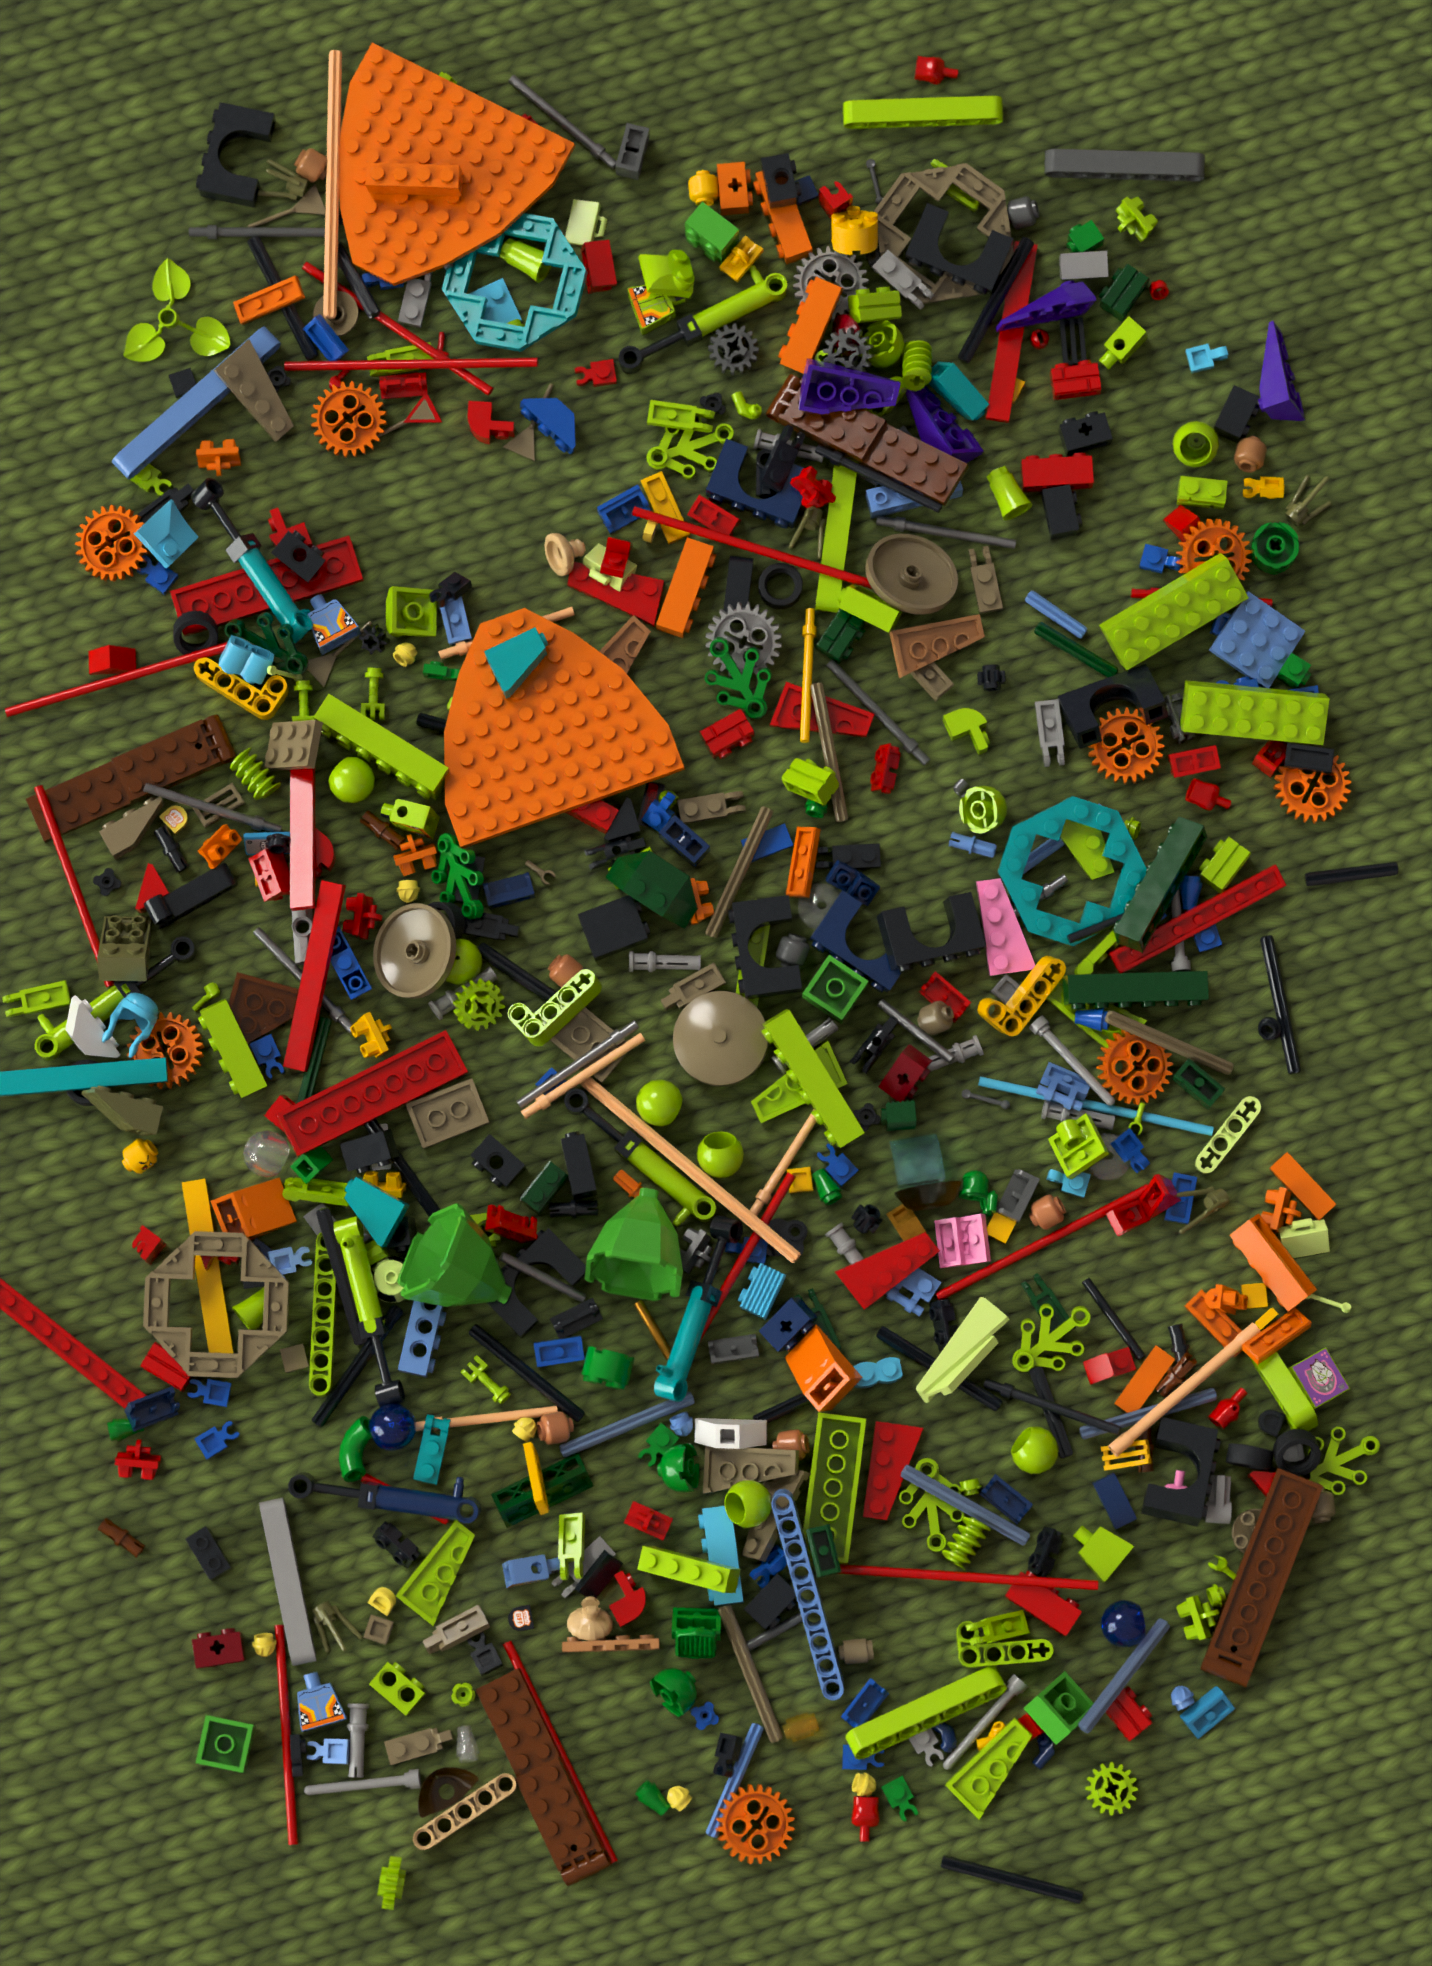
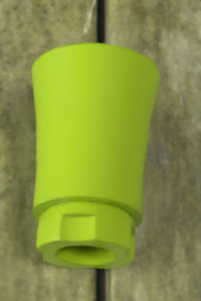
M509 238L501 248V259L521 270L537 283L542 282L546 278L552 267L543 265L544 251L519 240L516 241Z
M1006 466L997 468L986 476L1000 507L1003 520L1008 521L1021 516L1032 507L1033 504L1023 493L1013 474L1009 472Z
M264 1287L243 1302L232 1307L235 1314L248 1330H256L263 1323Z

